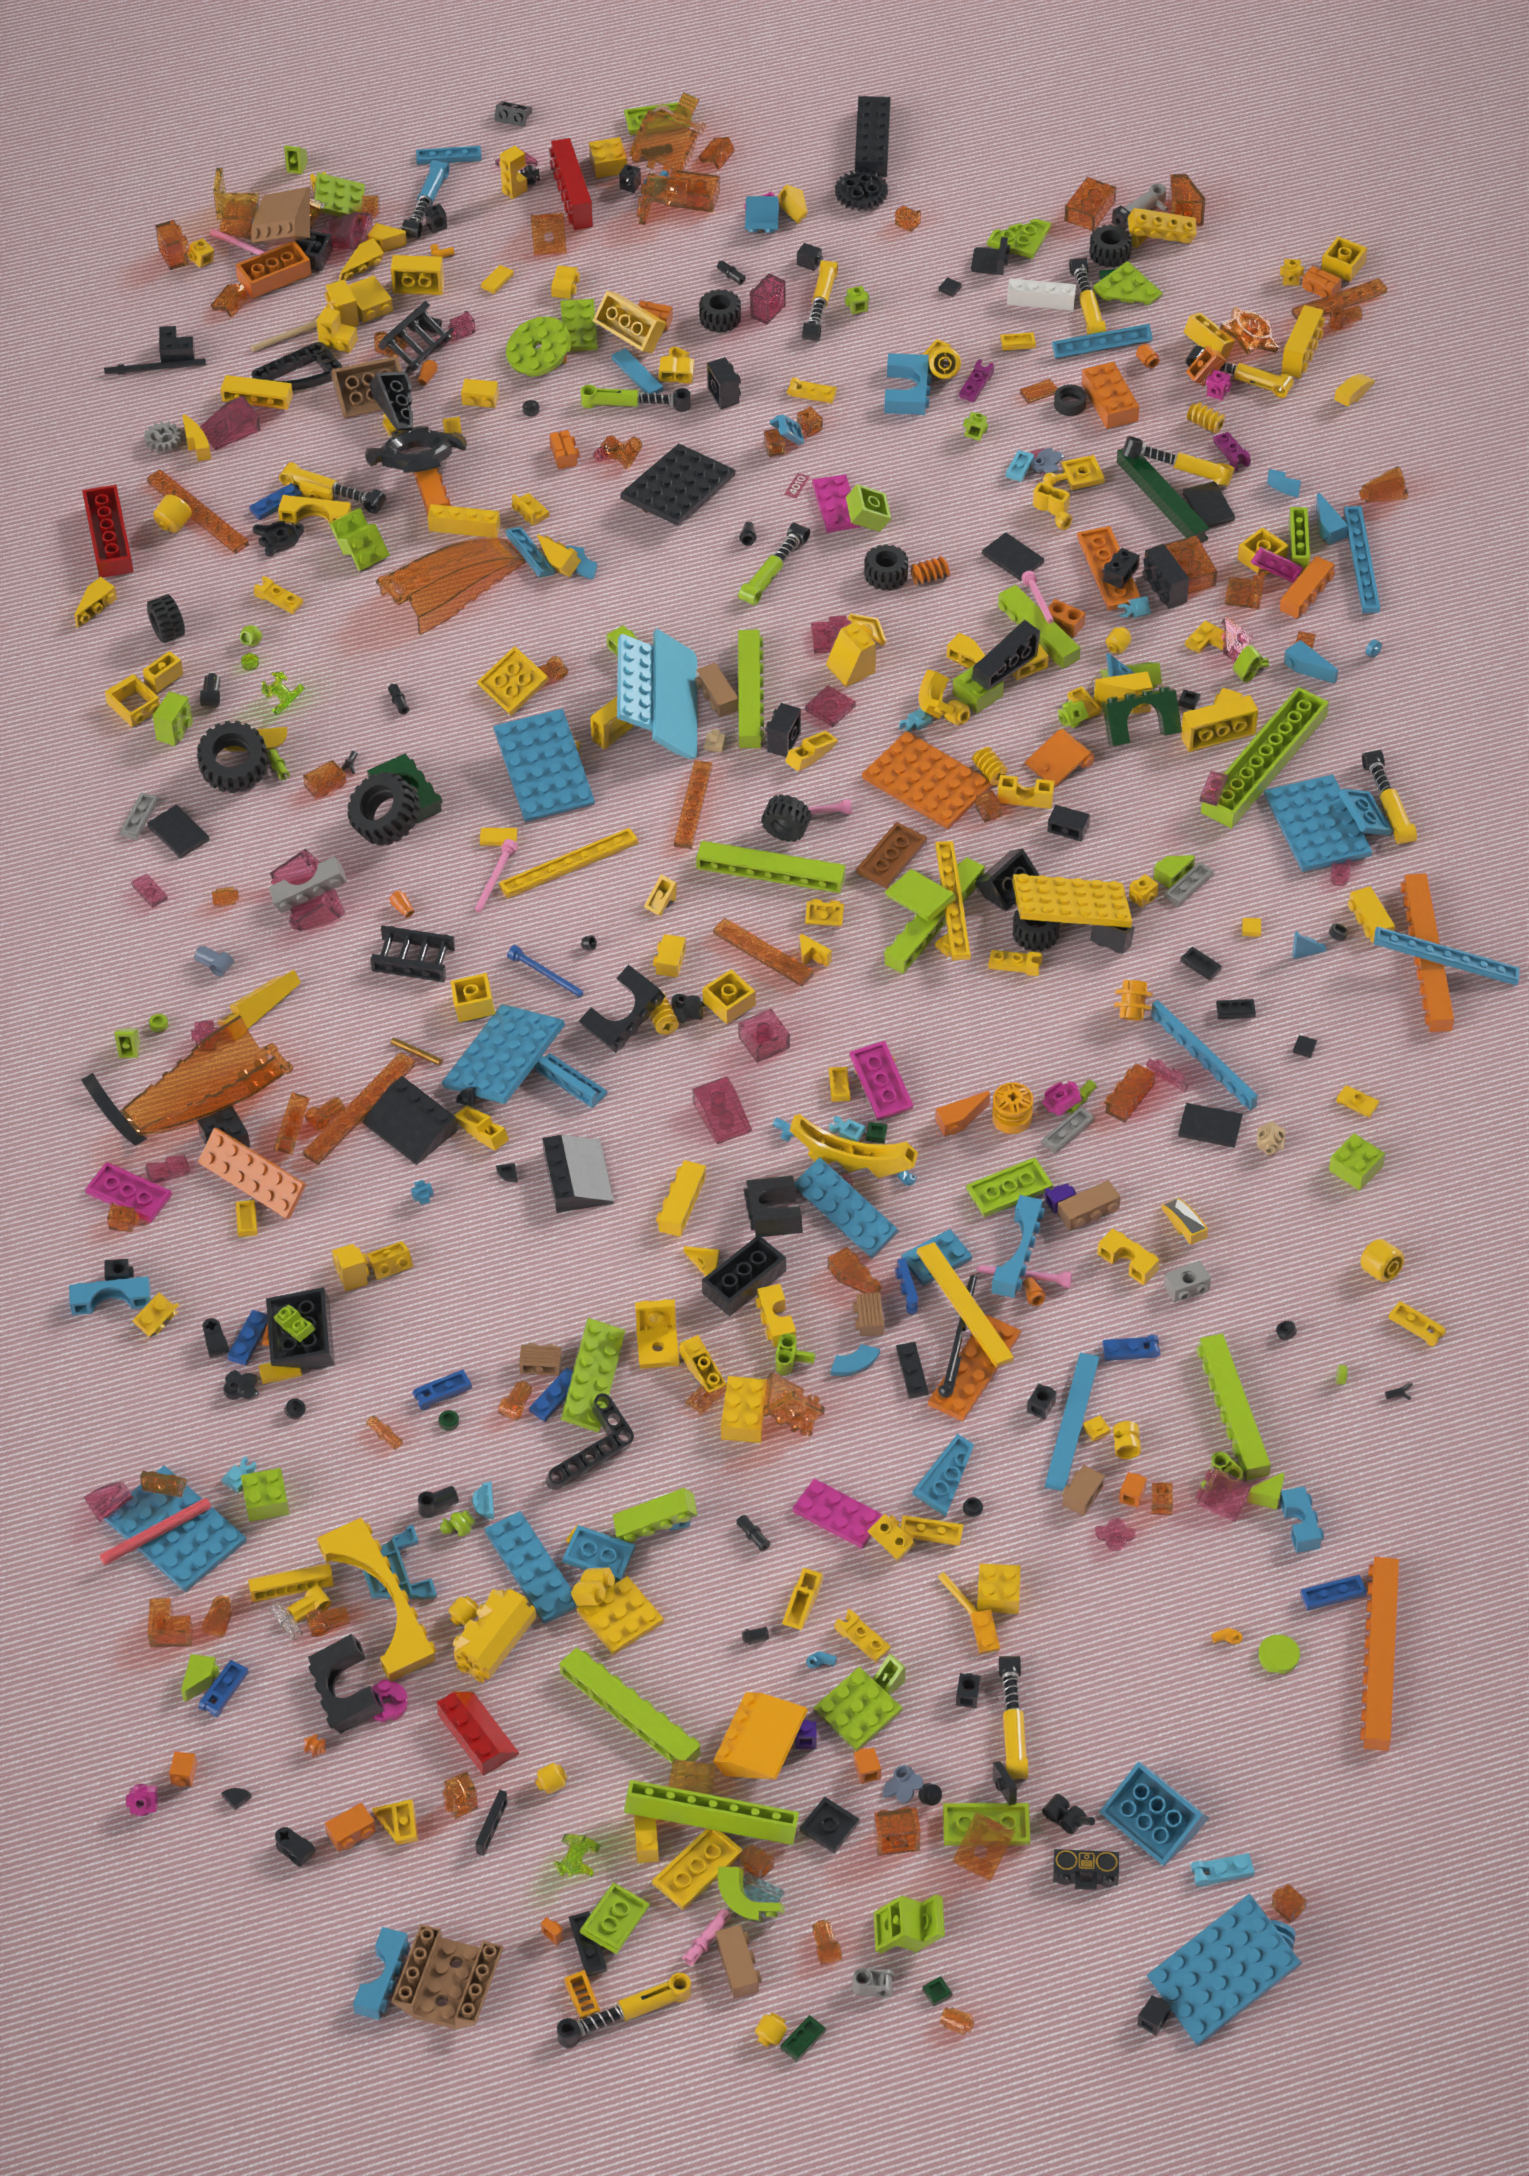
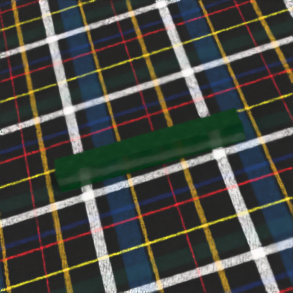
M1123 448L1118 449L1116 460L1118 465L1194 547L1207 541L1208 537L1205 532L1209 530V527L1145 457L1140 456L1138 459L1129 458L1122 454Z

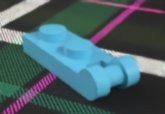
M1249 1853L1205 1862L1195 1861L1190 1865L1192 1872L1196 1876L1194 1878L1196 1886L1252 1877L1255 1873ZM1208 1871L1209 1875H1205L1203 1872Z

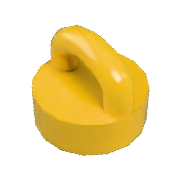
M1059 511L1055 516L1057 527L1065 531L1071 526L1072 516L1066 512Z

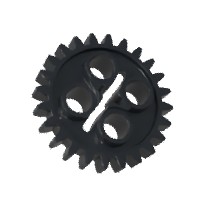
M857 169L856 173L850 171V175L844 173V177L840 176V180H837L835 185L837 201H841V205L845 204V208L851 206V210L858 208V211L863 208L867 211L868 207L873 210V206L879 207V203L883 204V200H886L888 195L886 180H882V176L877 177V172L871 174V170L868 173H865V169L862 172H859Z

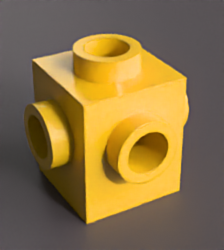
M201 238L189 244L188 257L199 268H202L213 262L214 249Z
M1284 259V266H1280V276H1283V285L1299 286L1300 276H1304V266H1301V259Z
M1144 874L1139 879L1131 882L1129 886L1130 900L1140 907H1144L1147 903L1150 904L1158 896L1159 884Z

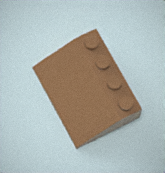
M306 187L263 196L251 226V243L270 245L310 238V188Z
M398 356L332 369L331 378L343 418L382 411L375 401L369 385L376 373L402 372Z

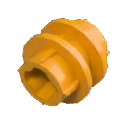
M1123 980L1122 989H1116L1115 991L1116 995L1121 996V1002H1115L1114 1008L1120 1009V1019L1143 1021L1145 1012L1151 1011V1006L1145 1005L1146 998H1152L1153 993L1147 992V982Z

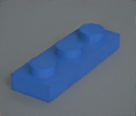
M290 483L250 505L249 510L260 521L278 511L283 495L302 497V492Z
M252 1309L227 1355L229 1361L245 1366L248 1364L266 1330L268 1323L267 1314Z
M566 1367L529 1407V1412L546 1422L566 1400L573 1371Z
M1360 1574L1304 1588L1300 1591L1307 1611L1364 1597L1367 1593Z

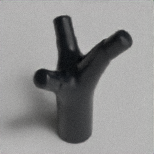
M351 751L349 757L345 759L343 766L337 770L338 774L346 768H350L352 774L355 773L354 761L358 755L356 751Z
M1408 1382L1400 1388L1385 1391L1386 1399L1401 1396L1410 1400L1411 1396L1406 1394L1405 1391L1413 1383Z

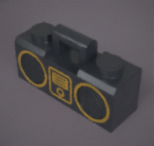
M1054 1849L1053 1883L1061 1885L1074 1883L1075 1889L1097 1890V1885L1105 1887L1118 1885L1119 1852Z

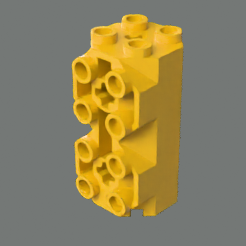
M493 1589L490 1592L488 1600L484 1605L481 1604L476 1612V1615L479 1616L478 1620H469L465 1625L463 1633L454 1639V1657L459 1671L469 1673L481 1683L492 1677L536 1618V1609L533 1605L529 1608L526 1604L528 1600L525 1596L512 1589H507L506 1592H504V1589L499 1591Z

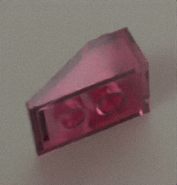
M244 396L228 401L200 426L215 450L261 431L259 416Z
M728 1076L692 1089L693 1104L716 1144L752 1131L736 1090Z

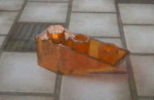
M845 1247L828 1257V1270L839 1283L864 1294L879 1292L881 1296L882 1287L880 1282L870 1275L869 1269L860 1263L855 1252H851L848 1247Z

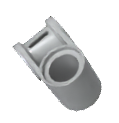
M859 1968L853 1974L852 1990L860 1996L890 1998L894 1992L892 1980L895 1974L887 1969ZM865 1980L867 1983L861 1984L858 1981Z

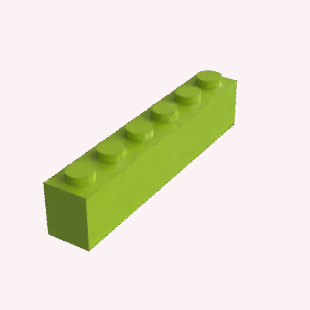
M1016 584L999 593V609L1004 611L1011 621L1017 625L1026 620L1040 630L1039 644L1062 669L1080 660L1081 647L1055 622L1048 624L1041 609Z

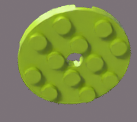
M539 316L520 324L510 336L506 346L507 360L511 367L519 374H526L529 377L547 374L564 361V356L571 348V335L564 323L556 318ZM537 343L542 344L540 348L535 349L538 345Z

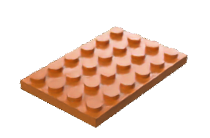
M908 731L902 734L862 772L864 780L946 829L952 827L993 787L986 777Z

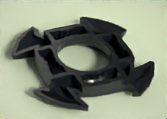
M428 426L413 427L412 430L394 431L392 433L393 437L385 442L381 448H367L365 459L370 466H375L377 463L382 462V466L403 470V473L420 472L441 467L440 463L452 454V448L464 451L467 447V441L462 434L455 431L454 433H445L429 430ZM415 447L432 448L420 453H401Z

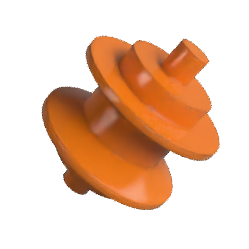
M317 1734L304 1738L305 1753L312 1751L313 1758L322 1753L325 1754V1739L318 1740Z

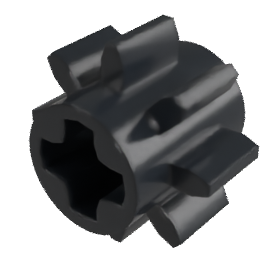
M527 165L524 170H520V173L527 178V185H535L536 180L540 181L539 169H536L534 165Z

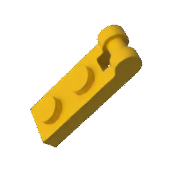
M796 377L791 378L790 386L787 389L789 396L832 404L837 393V387L800 381Z
M1402 1301L1397 1303L1388 1316L1392 1321L1424 1339L1432 1347L1438 1343L1439 1337H1443L1446 1333V1329Z

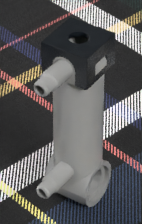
M1159 183L1153 184L1150 187V191L1127 206L1123 207L1120 205L1112 212V223L1115 226L1118 225L1125 228V230L1129 228L1128 216L1134 208L1150 210L1158 207L1161 210L1167 211L1168 207L1165 205L1166 187Z

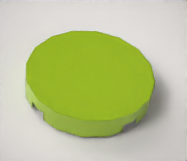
M1271 1635L1261 1642L1258 1649V1659L1262 1667L1268 1672L1286 1674L1297 1667L1300 1659V1648L1288 1636Z

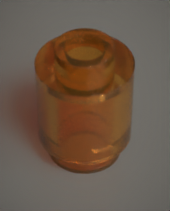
M234 886L217 888L216 891H212L214 906L235 905L236 901L239 900L238 889L234 890Z
M946 2007L942 2012L940 2024L944 2025V2028L966 2035L967 2032L970 2033L972 2031L974 2020H972V2014L954 2007Z

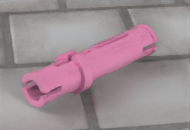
M720 1909L702 1934L693 1940V1945L682 1957L685 1963L694 1966L698 1958L708 1951L709 1945L715 1938V1931L723 1929L732 1918L727 1910Z

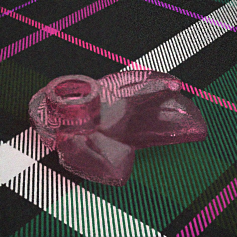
M1113 1518L1108 1522L1107 1526H1096L1095 1534L1098 1539L1106 1542L1110 1550L1120 1551L1124 1548L1126 1542L1132 1541L1136 1537V1529L1126 1528L1123 1520Z

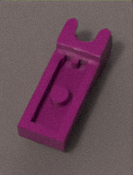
M978 359L972 373L959 392V398L975 403L987 381L994 374V364L990 363L987 367L981 366L982 359Z
M1229 432L1213 436L1214 444L1230 462V466L1235 468V471H1238V464H1244L1246 467L1250 466V454L1245 449H1242Z

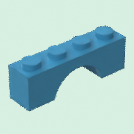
M149 1277L69 1285L72 1316L92 1314L100 1302L111 1298L127 1302L131 1309L144 1308L151 1301Z
M382 1927L375 1948L377 1956L385 1963V1969L382 1975L375 1981L360 1984L353 2002L355 2014L380 2020L382 2013H386L389 2005V1994H393L396 1987L395 1978L397 1974H401L403 1957L408 1955L411 1943L408 1942L407 1933Z

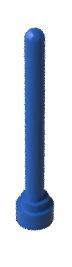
M513 945L507 953L509 959L521 961L578 997L583 996V991L524 955L522 948Z

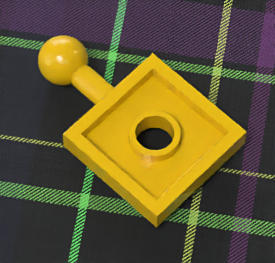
M1094 455L1062 461L1061 468L1064 473L1055 475L1049 472L1043 477V482L1051 486L1055 485L1057 481L1067 479L1071 490L1105 483V477Z

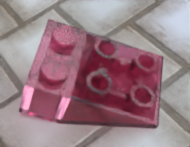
M354 212L326 221L321 233L331 234L333 248L356 250L359 244L368 240L367 235L373 228L372 214Z

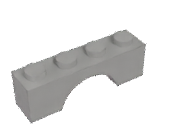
M334 856L319 863L315 875L306 883L293 885L283 880L270 886L269 890L274 906L283 913L334 888L340 887L347 883L342 864Z

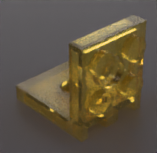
M216 168L213 193L217 220H254L258 211L259 193H226L223 168Z

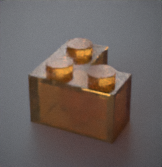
M171 1598L150 1599L148 1618L150 1648L192 1646L193 1625L191 1615L173 1616Z

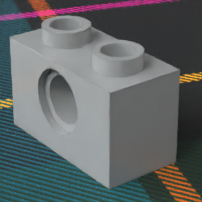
M1201 1261L1165 1273L1164 1286L1173 1302L1183 1301L1193 1295L1203 1294L1210 1290L1211 1277Z

